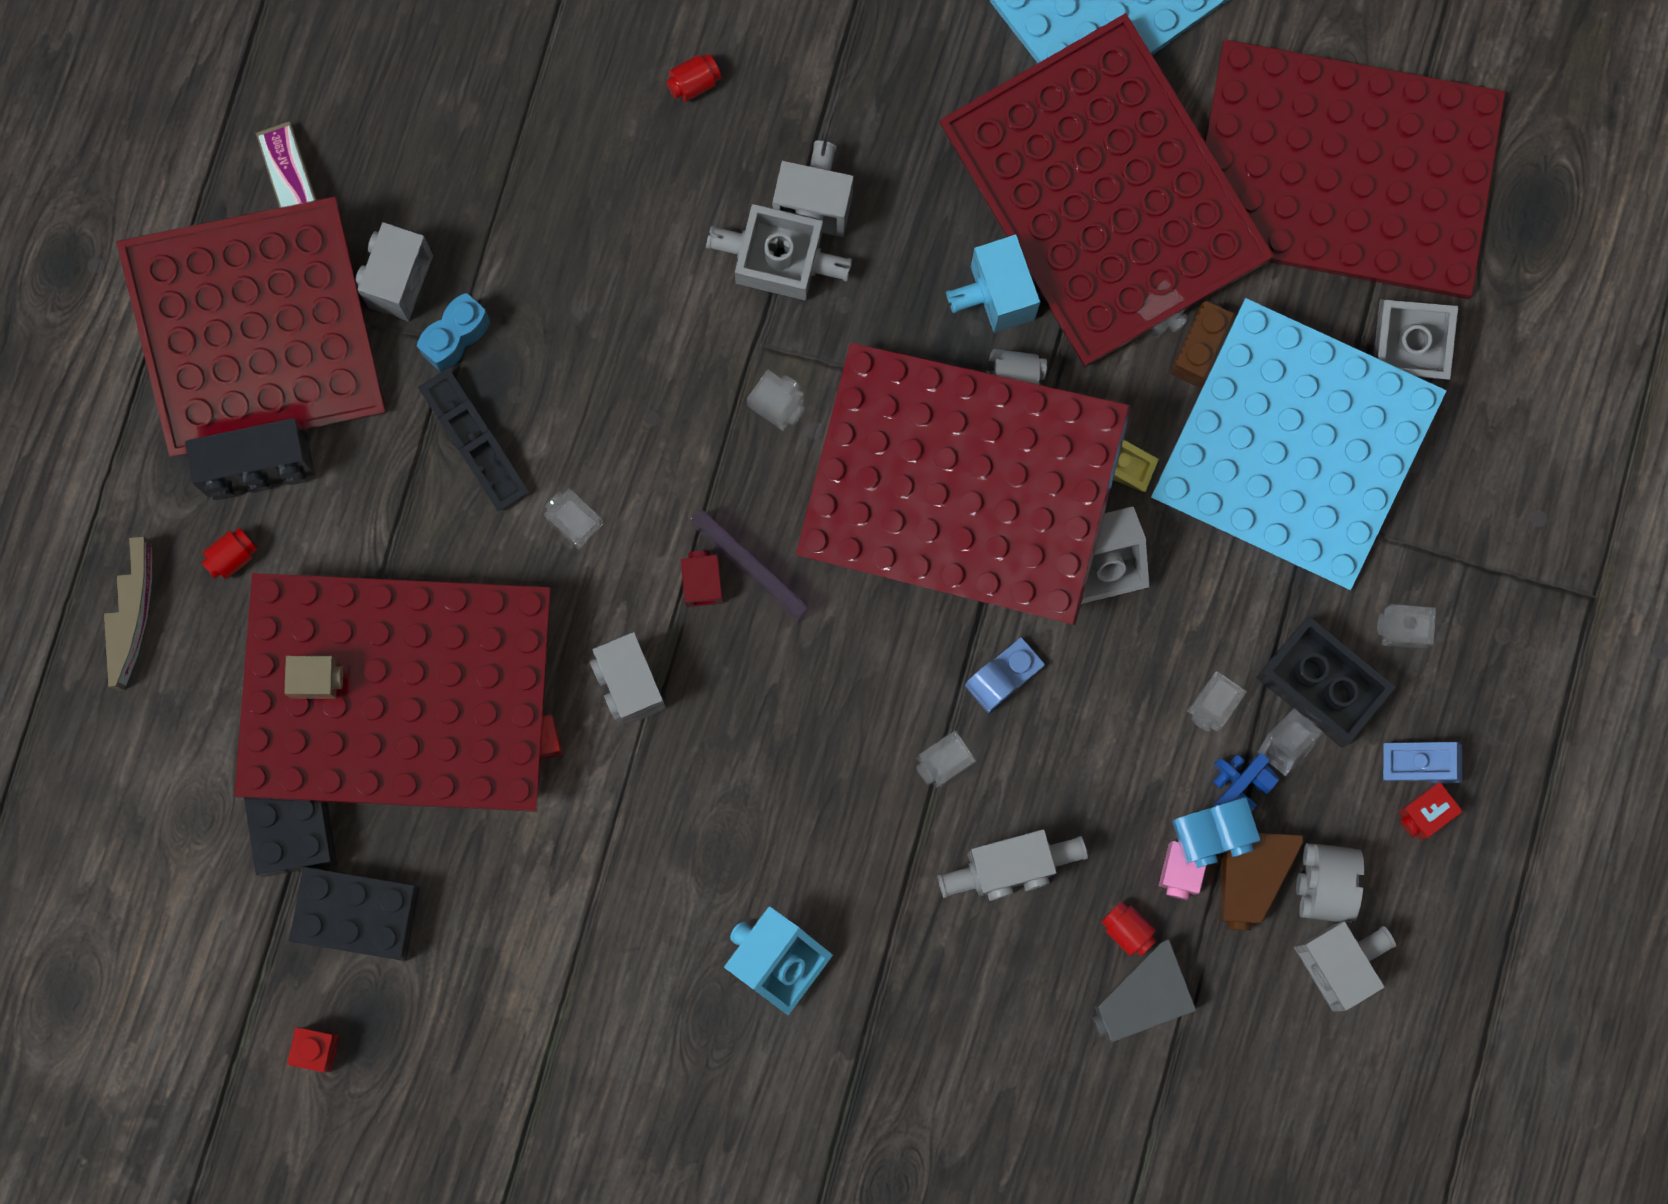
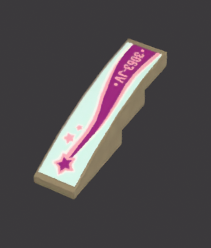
M290 121L257 132L256 136L279 207L318 200Z
M145 537L129 538L131 574L117 576L119 612L104 613L108 687L116 691H123L126 688L139 654L148 618L152 585V542Z

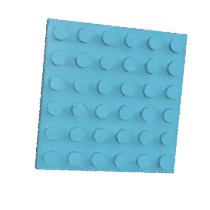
M1245 298L1151 497L1351 590L1447 390Z

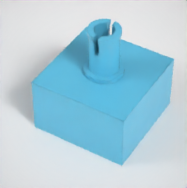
M1009 236L974 248L971 270L976 283L946 291L948 303H951V311L956 313L957 311L983 303L994 333L1035 320L1040 300L1017 236Z
M769 906L753 928L746 922H740L734 927L730 937L731 941L739 945V947L724 968L785 1014L789 1015L833 955L802 929Z

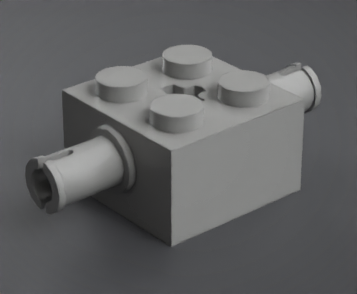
M752 204L746 230H743V233L717 228L712 225L710 227V236L708 235L706 248L737 254L736 284L806 300L812 276L815 277L816 273L842 279L846 282L848 280L852 259L822 253L821 248H819L823 234L822 220ZM778 248H783L785 254H782L781 257L774 256Z
M1043 829L973 848L967 854L970 862L968 868L937 875L943 898L975 889L979 897L988 895L989 901L1010 896L1013 894L1012 888L1024 885L1025 891L1047 886V884H1050L1048 878L1056 874L1057 866L1081 859L1085 860L1088 859L1082 836L1050 845Z

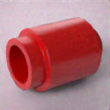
M698 54L668 71L670 78L666 80V85L675 99L681 98L684 102H687L715 87V82L721 79V73L710 54L702 57Z
M239 527L234 532L229 530L202 552L206 559L201 563L214 579L221 575L227 580L253 559L252 555L258 551V548Z
M1122 901L1101 921L1107 928L1105 932L1129 956H1132L1135 952L1142 956L1156 942L1152 937L1156 929L1132 905L1127 907Z

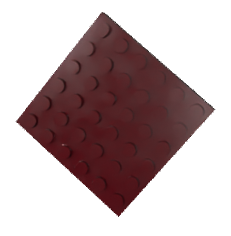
M336 196L116 241L169 457L187 454L185 441L292 418H295L303 429L384 413L386 411Z

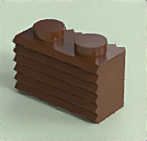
M1208 301L1203 302L1170 369L1171 375L1202 388L1236 315Z

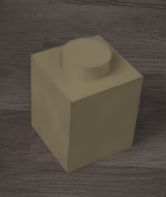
M286 656L285 695L291 699H336L337 689H342L343 668L342 666H337V661L332 656Z

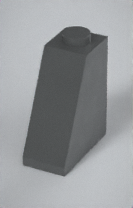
M1169 940L1157 943L1095 1006L1098 1015L1093 1016L1092 1019L1100 1038L1106 1036L1108 1042H1114L1196 1011Z

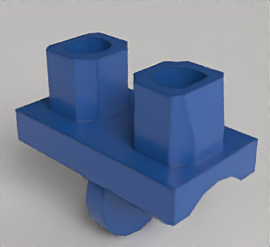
M1260 753L1239 774L1237 770L1245 762L1239 755H1235L1229 763L1219 758L1214 763V766L1220 774L1214 779L1213 784L1219 789L1228 780L1232 784L1213 806H1219L1246 797L1252 812L1257 805L1242 791L1251 783L1266 795L1280 779L1266 765L1270 760Z

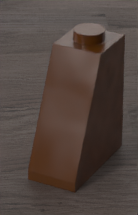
M1258 833L1260 841L1252 844L1254 851L1232 857L1231 851L1222 853L1219 922L1229 923V930L1251 931V924L1262 923L1303 843V836Z

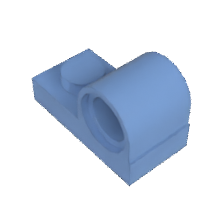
M1020 637L996 659L991 660L967 681L965 687L989 714L1041 670L1045 664Z
M1458 742L1384 743L1383 780L1462 783V745Z

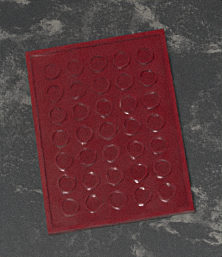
M1127 13L939 120L941 128L1006 237L1017 236L1034 284L1084 368L1274 258V255Z
M1224 39L1205 143L1274 255L1273 260L1269 262L1468 300L1472 296L1505 91Z
M850 343L796 555L1076 625L1132 407L1122 403Z
M252 573L234 796L237 798L537 812L551 588ZM286 656H332L337 661V666H342L343 687L342 689H337L336 699H291L285 695Z

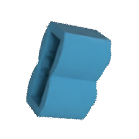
M467 293L458 296L447 306L442 320L432 323L423 331L417 343L420 353L440 372L447 368H452L461 359L465 347L475 343L484 335L490 323L488 314Z
M1246 797L1172 821L1185 863L1195 862L1196 868L1218 862L1216 855L1231 851L1232 857L1252 852L1254 851L1252 844L1260 841Z

